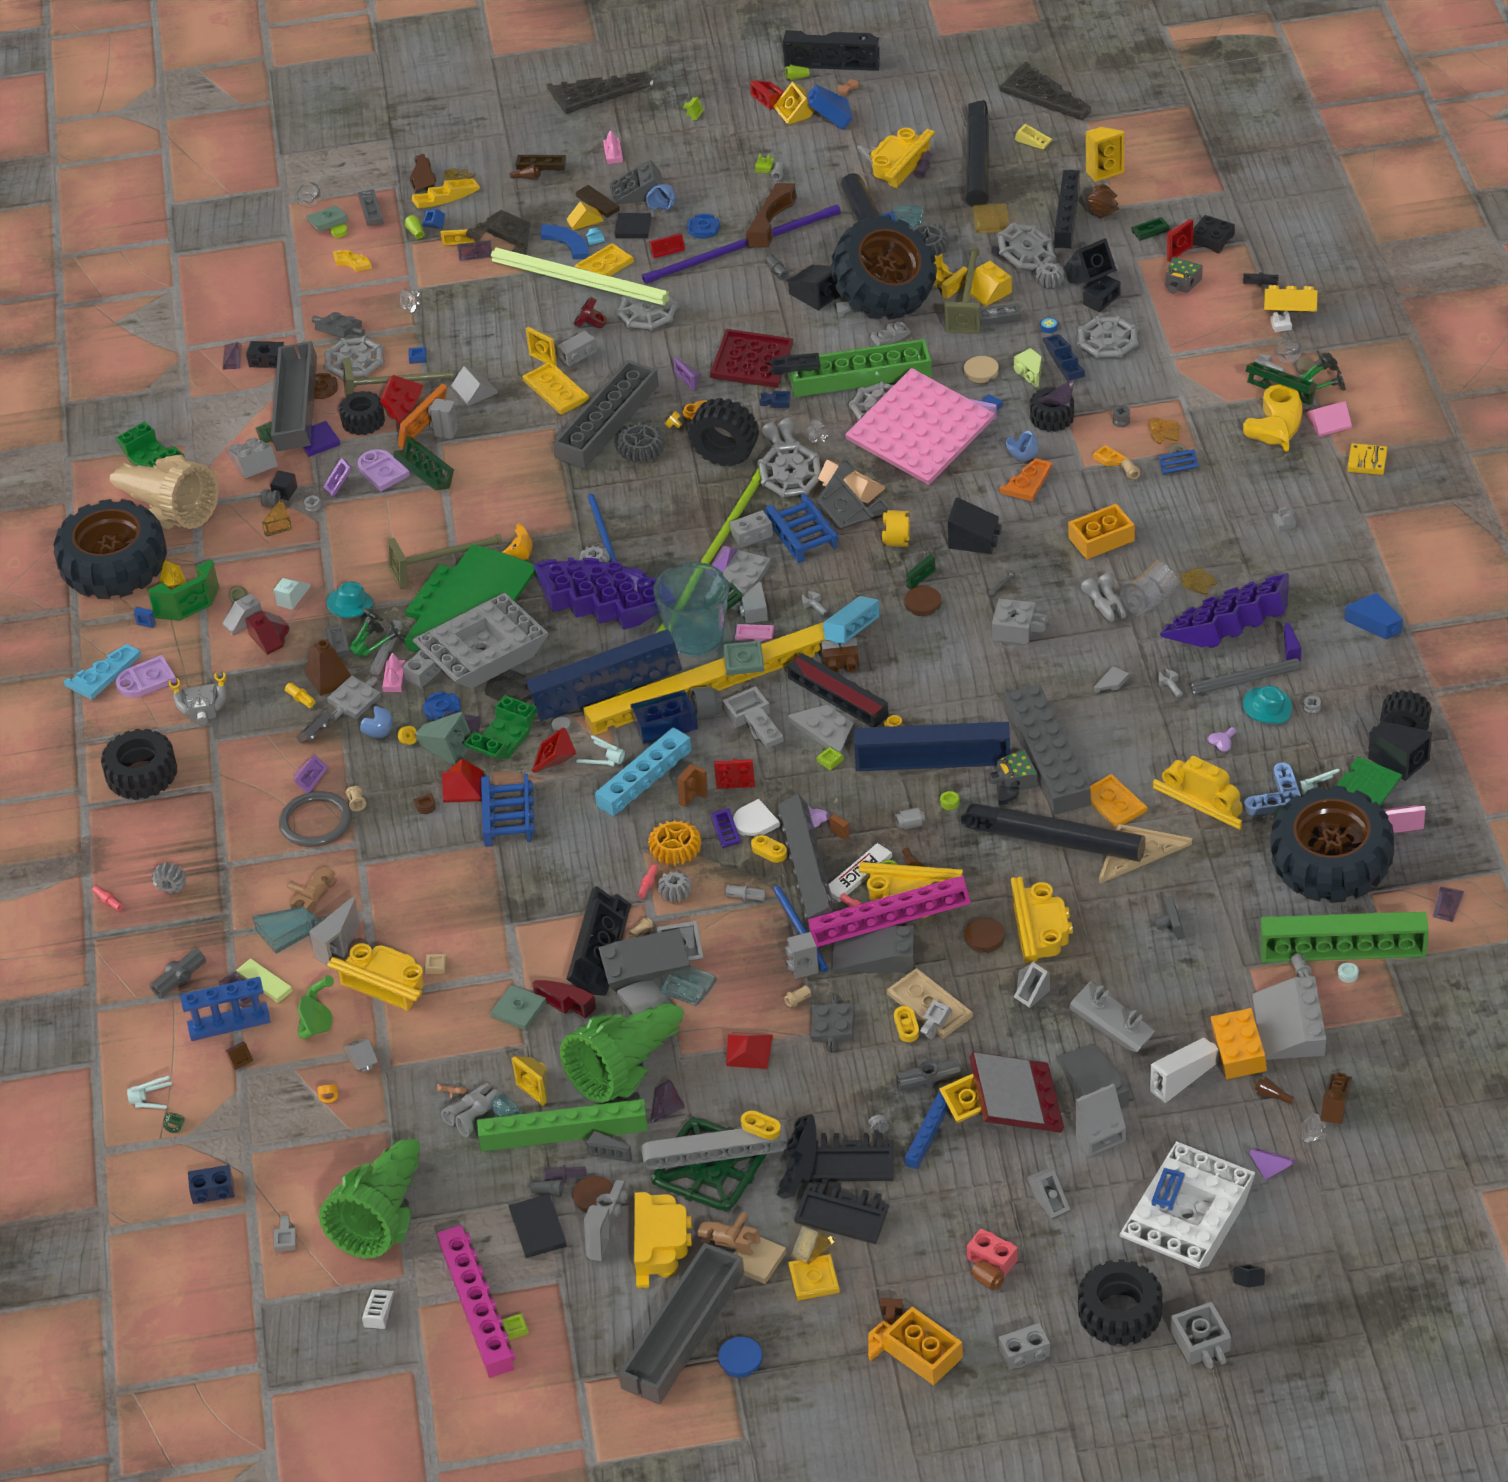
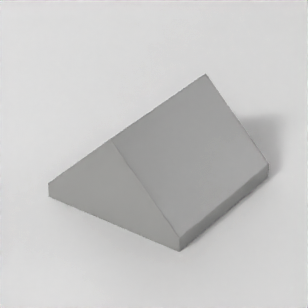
M463 366L451 384L452 390L467 406L498 393L497 389L481 372Z
M697 921L657 927V933L680 928L689 962L703 959Z

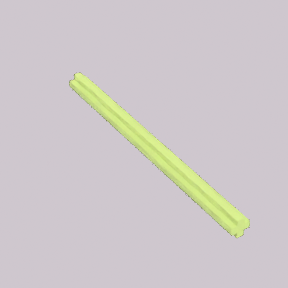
M497 247L491 253L493 257L492 262L662 306L669 302V292L666 290Z

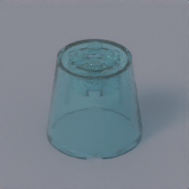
M701 562L682 563L681 567L675 569L670 567L665 570L654 584V597L664 628L669 629L677 652L688 656L705 655L717 649L723 641L729 584L728 580L723 576V572L715 566Z

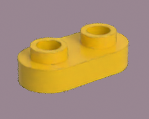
M759 835L752 839L751 847L755 854L774 863L782 862L787 858V848L782 843L764 835Z
M908 1006L898 1007L894 1011V1022L899 1038L904 1042H913L919 1037V1027L915 1013Z
M747 1111L741 1116V1126L746 1132L766 1140H774L781 1134V1125L777 1119L757 1111Z

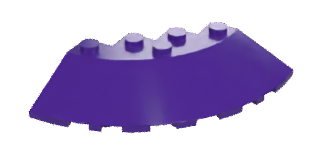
M568 558V561L557 562L556 559L533 563L546 601L552 612L571 608L576 618L594 613L599 624L617 619L624 630L643 624L674 602V597L664 585H659L654 577L649 578L642 570L635 567L632 569L624 567L619 562H599L597 558H585L584 560Z
M1284 573L1267 577L1264 582L1258 584L1254 583V581L1249 582L1240 590L1238 587H1234L1224 591V595L1220 598L1210 597L1203 600L1204 605L1197 608L1190 607L1182 612L1183 615L1175 617L1173 624H1167L1160 635L1164 638L1199 647H1216L1221 643L1223 637H1237L1242 634L1246 626L1258 627L1262 625L1266 616L1279 617L1283 615L1288 607L1289 574Z

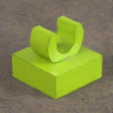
M693 97L690 102L685 103L683 109L687 108L688 110L686 116H690L692 120H697L704 111L698 97Z
M759 154L755 165V172L771 173L774 166V158H771L770 154L767 155V158Z

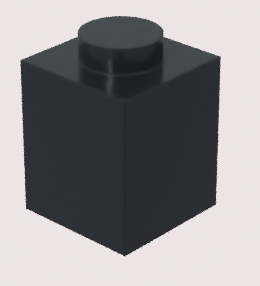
M278 471L270 483L271 491L279 490L281 499L289 501L297 489L295 474Z

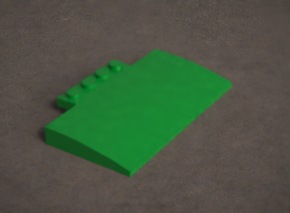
M471 544L456 567L439 564L405 611L406 617L418 619L404 638L406 650L420 651L421 649L413 642L414 638L503 593H506L516 602L536 573L534 565L517 557Z

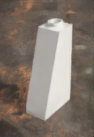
M1202 1038L1152 1063L1150 1092L1164 1103L1168 1102L1219 1062L1218 1047L1207 1039Z

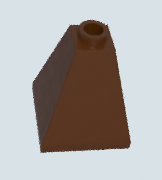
M327 639L320 640L313 645L305 674L319 695L323 696L336 690L351 677V674Z

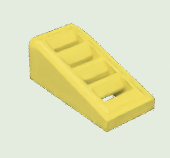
M1024 124L1015 136V141L1043 150L1052 142L1050 137L1027 124Z

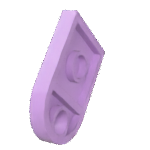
M370 450L363 453L358 459L359 472L380 492L410 476L409 470L385 450Z
M160 655L123 670L116 678V686L122 696L137 698L169 686V680L171 684L177 681L164 657Z

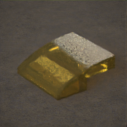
M1006 203L973 206L976 233L1003 231L1009 226Z

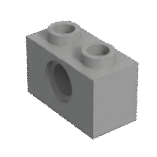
M811 932L787 938L788 946L785 947V951L789 960H786L788 971L793 972L795 979L819 973L817 947Z

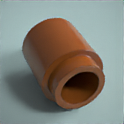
M977 1261L971 1271V1275L974 1276L976 1281L992 1291L999 1289L1005 1280L1004 1272L987 1261Z

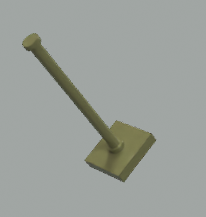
M972 247L969 250L970 260L962 302H945L946 332L980 334L981 331L980 303H969L976 259L980 252L976 247Z
M343 358L346 398L347 395L354 394V387L356 385L387 383L389 377H391H353L350 358ZM453 371L396 376L411 381L453 380Z
M496 534L492 538L406 558L396 539L390 538L388 539V567L399 588H407L408 564L464 552L469 549L471 544L481 547L493 544L501 545L502 537L500 534Z

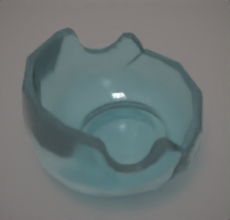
M499 1094L492 1103V1109L496 1117L524 1114L506 1095L501 1096Z

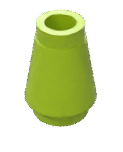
M790 65L785 68V77L790 79V81L809 77V68Z
M415 215L408 216L405 219V227L416 239L423 238L425 233L420 219Z

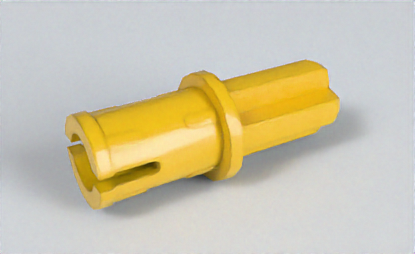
M293 682L285 686V692L291 695L296 702H301L308 708H313V705L316 704V700L308 695L305 689H300Z

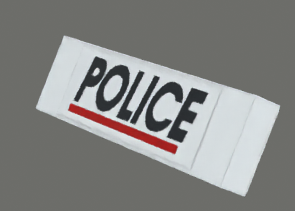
M878 843L829 884L832 898L840 902L841 894H850L870 876L869 873H859L860 862L881 863L884 860L891 859L892 852Z

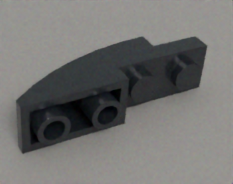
M812 1114L799 1117L796 1120L793 1134L787 1142L785 1154L791 1159L786 1165L787 1170L779 1183L780 1188L777 1196L782 1199L794 1197L799 1185L810 1180L815 1161L817 1139L815 1119Z

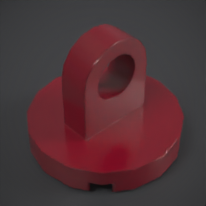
M591 296L587 299L581 308L580 315H577L574 321L575 326L580 328L585 321L597 328L605 326L607 318L593 308L597 301L596 298Z

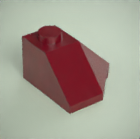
M261 611L246 619L249 636L267 655L284 646L285 636L288 634L290 627L280 616Z

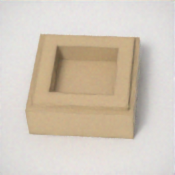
M426 954L425 974H446V954Z

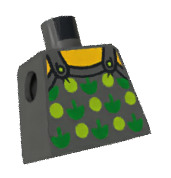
M1172 257L1166 272L1165 286L1168 288V291L1172 294L1177 293V291L1188 293L1202 280L1203 265Z
M1025 749L997 761V771L989 773L992 785L1002 782L1004 787H1019V790L1038 787V774Z

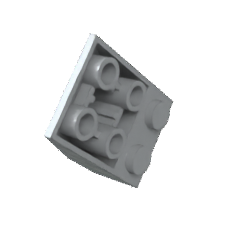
M256 437L246 440L247 443L242 445L240 443L230 446L231 449L226 450L240 475L244 478L278 466L272 446L260 439H256Z
M354 897L343 903L341 907L332 914H329L326 919L309 931L315 958L326 966L332 957L341 960L346 958L361 925Z
M1114 1084L1101 1087L1095 1092L1076 1099V1140L1088 1157L1126 1141V1126Z

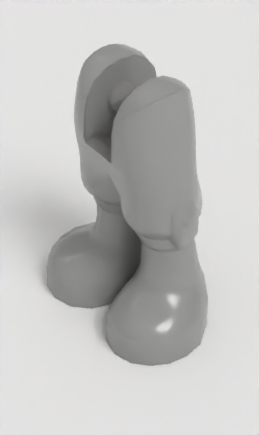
M791 418L783 419L779 423L778 428L773 422L765 424L762 428L764 437L773 444H790L797 441L792 436L795 425ZM779 433L783 437L785 442L781 441ZM794 450L782 451L781 453L782 455L791 454L794 452Z
M1105 573L1099 578L1098 584L1093 578L1085 580L1081 585V590L1086 596L1092 598L1095 607L1107 621L1112 623L1115 620L1113 611H1115L1120 620L1126 618V612L1120 598L1112 590L1115 584L1114 576L1111 573Z
M486 1083L465 1095L458 1103L444 1108L441 1111V1116L447 1125L454 1126L456 1124L458 1131L463 1136L468 1137L474 1130L473 1120L493 1108L502 1098V1092L498 1089L492 1090V1085Z

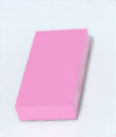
M737 624L735 642L761 641V643L772 641L774 625Z

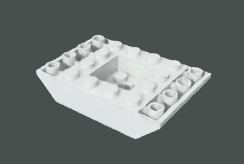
M1176 1141L1120 1232V1237L1196 1268L1207 1267L1245 1205L1255 1172ZM1164 1168L1185 1173V1178L1173 1211L1168 1210L1167 1206L1160 1208L1159 1204L1152 1206V1198ZM1169 1174L1166 1177L1161 1194L1159 1196L1160 1199L1163 1198L1166 1187L1168 1185L1171 1176ZM1177 1176L1175 1178L1169 1197L1167 1199L1168 1201H1170L1175 1185L1177 1183ZM1188 1213L1193 1217L1186 1219L1182 1215Z

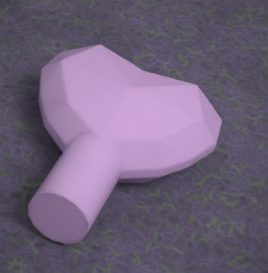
M1230 727L1225 733L1210 734L1208 742L1217 746L1220 751L1227 752L1232 744L1230 738L1236 733V730Z
M808 806L814 828L830 819V814L827 811L812 809Z

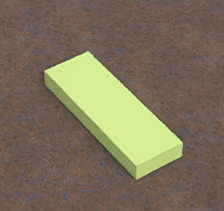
M251 958L236 970L237 975L244 980L260 977L264 994L277 1003L293 992L290 985Z

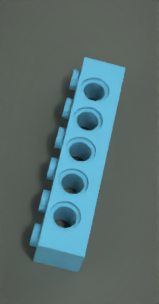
M674 727L595 792L596 806L614 817L692 751L690 737Z

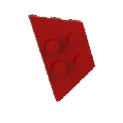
M392 375L387 381L380 402L387 409L392 419L396 418L400 424L413 412L423 385Z

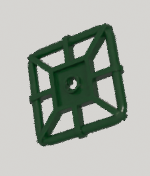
M691 1117L684 1124L676 1138L687 1136L691 1129L694 1135L701 1134L699 1127L712 1132L734 1130V1128H726L704 1119ZM767 1154L685 1165L682 1169L665 1174L662 1173L666 1168L656 1169L651 1176V1181L653 1185L685 1197V1200L690 1202L694 1200L727 1212L731 1211V1208L738 1202L748 1184L753 1182L754 1175ZM755 1157L747 1171L740 1172L733 1169L737 1162ZM714 1163L715 1166L706 1167V1164ZM685 1177L695 1181L692 1187L688 1189L670 1183ZM727 1177L740 1181L729 1200L722 1187ZM703 1184L717 1190L721 1201L697 1192Z

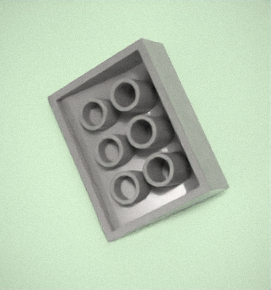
M1315 976L1295 977L1252 994L1257 1029L1266 1060L1325 1056L1326 1035Z

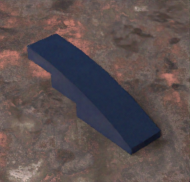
M1060 334L1043 338V342L1054 362L1069 381L1085 377V370L1078 364V358L1072 353L1071 345Z

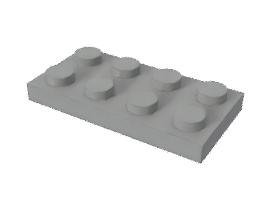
M737 550L707 596V602L731 583L744 596L761 581L771 565V558ZM732 590L731 592H729V593H728L726 596H724L722 599H724L725 597H727L728 595H730L734 590ZM742 600L731 609L740 611L739 606H742Z

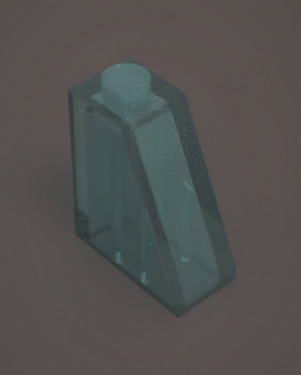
M304 906L253 917L256 932L276 954L309 936V931L313 929L317 922L314 914L308 912Z

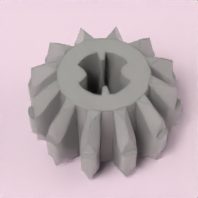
M1046 262L1045 264H1040L1037 268L1036 281L1041 287H1046L1047 289L1052 287L1054 289L1055 286L1059 287L1063 283L1064 270L1059 263Z
M594 545L591 548L586 547L579 556V560L597 558L599 562H610L608 551L606 548H601L600 545L598 547H594Z
M165 862L164 864H159L152 875L153 885L157 886V890H163L164 893L169 892L172 895L175 892L179 893L186 883V871L181 870V866H175L174 863L169 864Z
M671 870L669 874L663 873V877L658 882L660 896L664 898V901L670 900L671 903L676 900L680 903L681 899L687 900V896L692 891L690 877L686 875V872L680 873L679 870L676 873H673Z

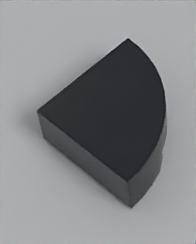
M1000 786L998 805H1006L1014 798L1016 799L1019 795V787Z

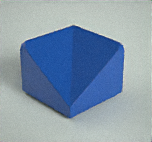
M439 209L427 210L422 226L442 228L445 213Z

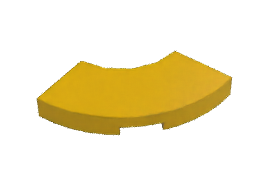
M348 250L333 252L336 266H349L355 272L372 269L371 262L362 254L358 255Z

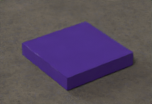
M324 421L312 426L311 446L302 448L307 456L310 457L341 444L328 422Z

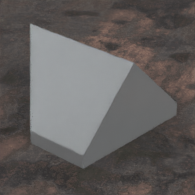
M1035 962L1019 970L1017 990L1014 998L1031 1008L1050 991V972Z

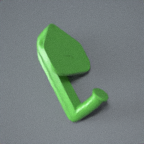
M326 975L323 979L310 986L306 995L300 999L298 1006L300 1021L297 1032L301 1039H308L313 1035L324 1033L331 1029L333 1017L330 1010L316 1001L320 990L325 987H331L334 984V980L330 975Z

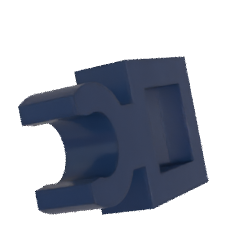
M773 391V394L760 393V406H768L770 404L772 408L790 407V391Z

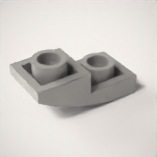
M903 322L888 324L887 330L872 332L870 338L877 346L893 344L908 336L911 331Z

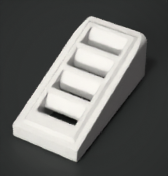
M372 1289L362 1317L365 1328H386L394 1291ZM375 1302H383L384 1304H375Z

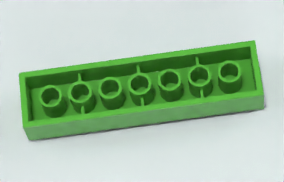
M925 339L820 354L821 369L789 372L794 397L868 387L878 384L880 381L890 384L898 382L911 368L927 377H932L931 358Z
M1426 912L1261 917L1262 963L1292 962V956L1298 953L1303 954L1305 961L1426 957L1429 934Z

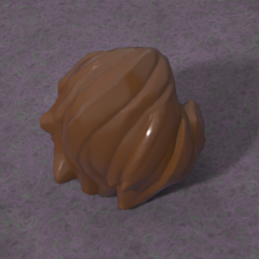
M1101 184L1092 189L1094 192L1088 196L1087 201L1091 207L1089 210L1093 214L1103 218L1119 210V207H1117L1118 202L1114 199L1118 195L1110 187Z

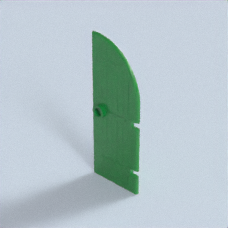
M1357 757L1349 767L1354 772L1346 771L1336 786L1346 787L1347 791L1352 793L1356 790L1365 793L1372 799V803L1377 802L1381 806L1402 778V774Z

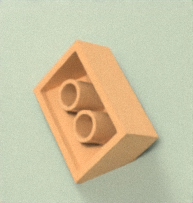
M826 460L818 477L819 480L824 482L823 486L826 487L840 463ZM857 471L852 472L844 479L856 496L865 503H869L885 489L884 485Z

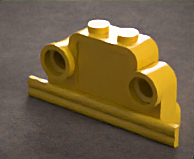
M901 128L898 130L897 136H887L870 154L873 175L888 181L890 186L898 188L929 154L930 139L935 135V131L926 129L921 135H917L911 128Z
M1191 756L1185 763L1175 760L1162 773V779L1165 783L1157 779L1153 781V789L1238 830L1242 829V820L1237 818L1242 812L1240 792L1235 786L1230 784V776L1225 770L1196 756Z
M860 862L859 873L870 874L867 888L871 901L963 875L962 869Z
M1023 877L1011 878L1013 908L1024 963L1035 962L1038 958L1058 955L1061 951V946L1068 944L1069 934H1073L1072 922L1067 920L1070 919L1069 908L1065 907L1064 901L1060 897H1052L1053 889L1048 883L1039 882L1031 888H1024Z
M360 943L351 948L350 956L346 961L332 957L331 961L327 964V967L338 971L341 985L407 1011L412 1007L414 1001L416 1002L421 996V990L424 987L422 967L415 963L411 955L403 954L391 947L379 945L371 949L369 945Z
M646 1192L635 1193L634 1264L636 1288L638 1289L649 1288V1275L657 1274L663 1278L674 1276L679 1270L677 1259L686 1257L688 1246H692V1235L688 1233V1229H692V1218L687 1216L686 1208L683 1205L676 1204L675 1198L671 1195H650Z

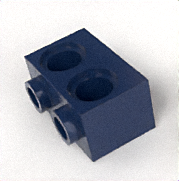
M230 1165L188 1171L189 1192L193 1204L235 1197Z

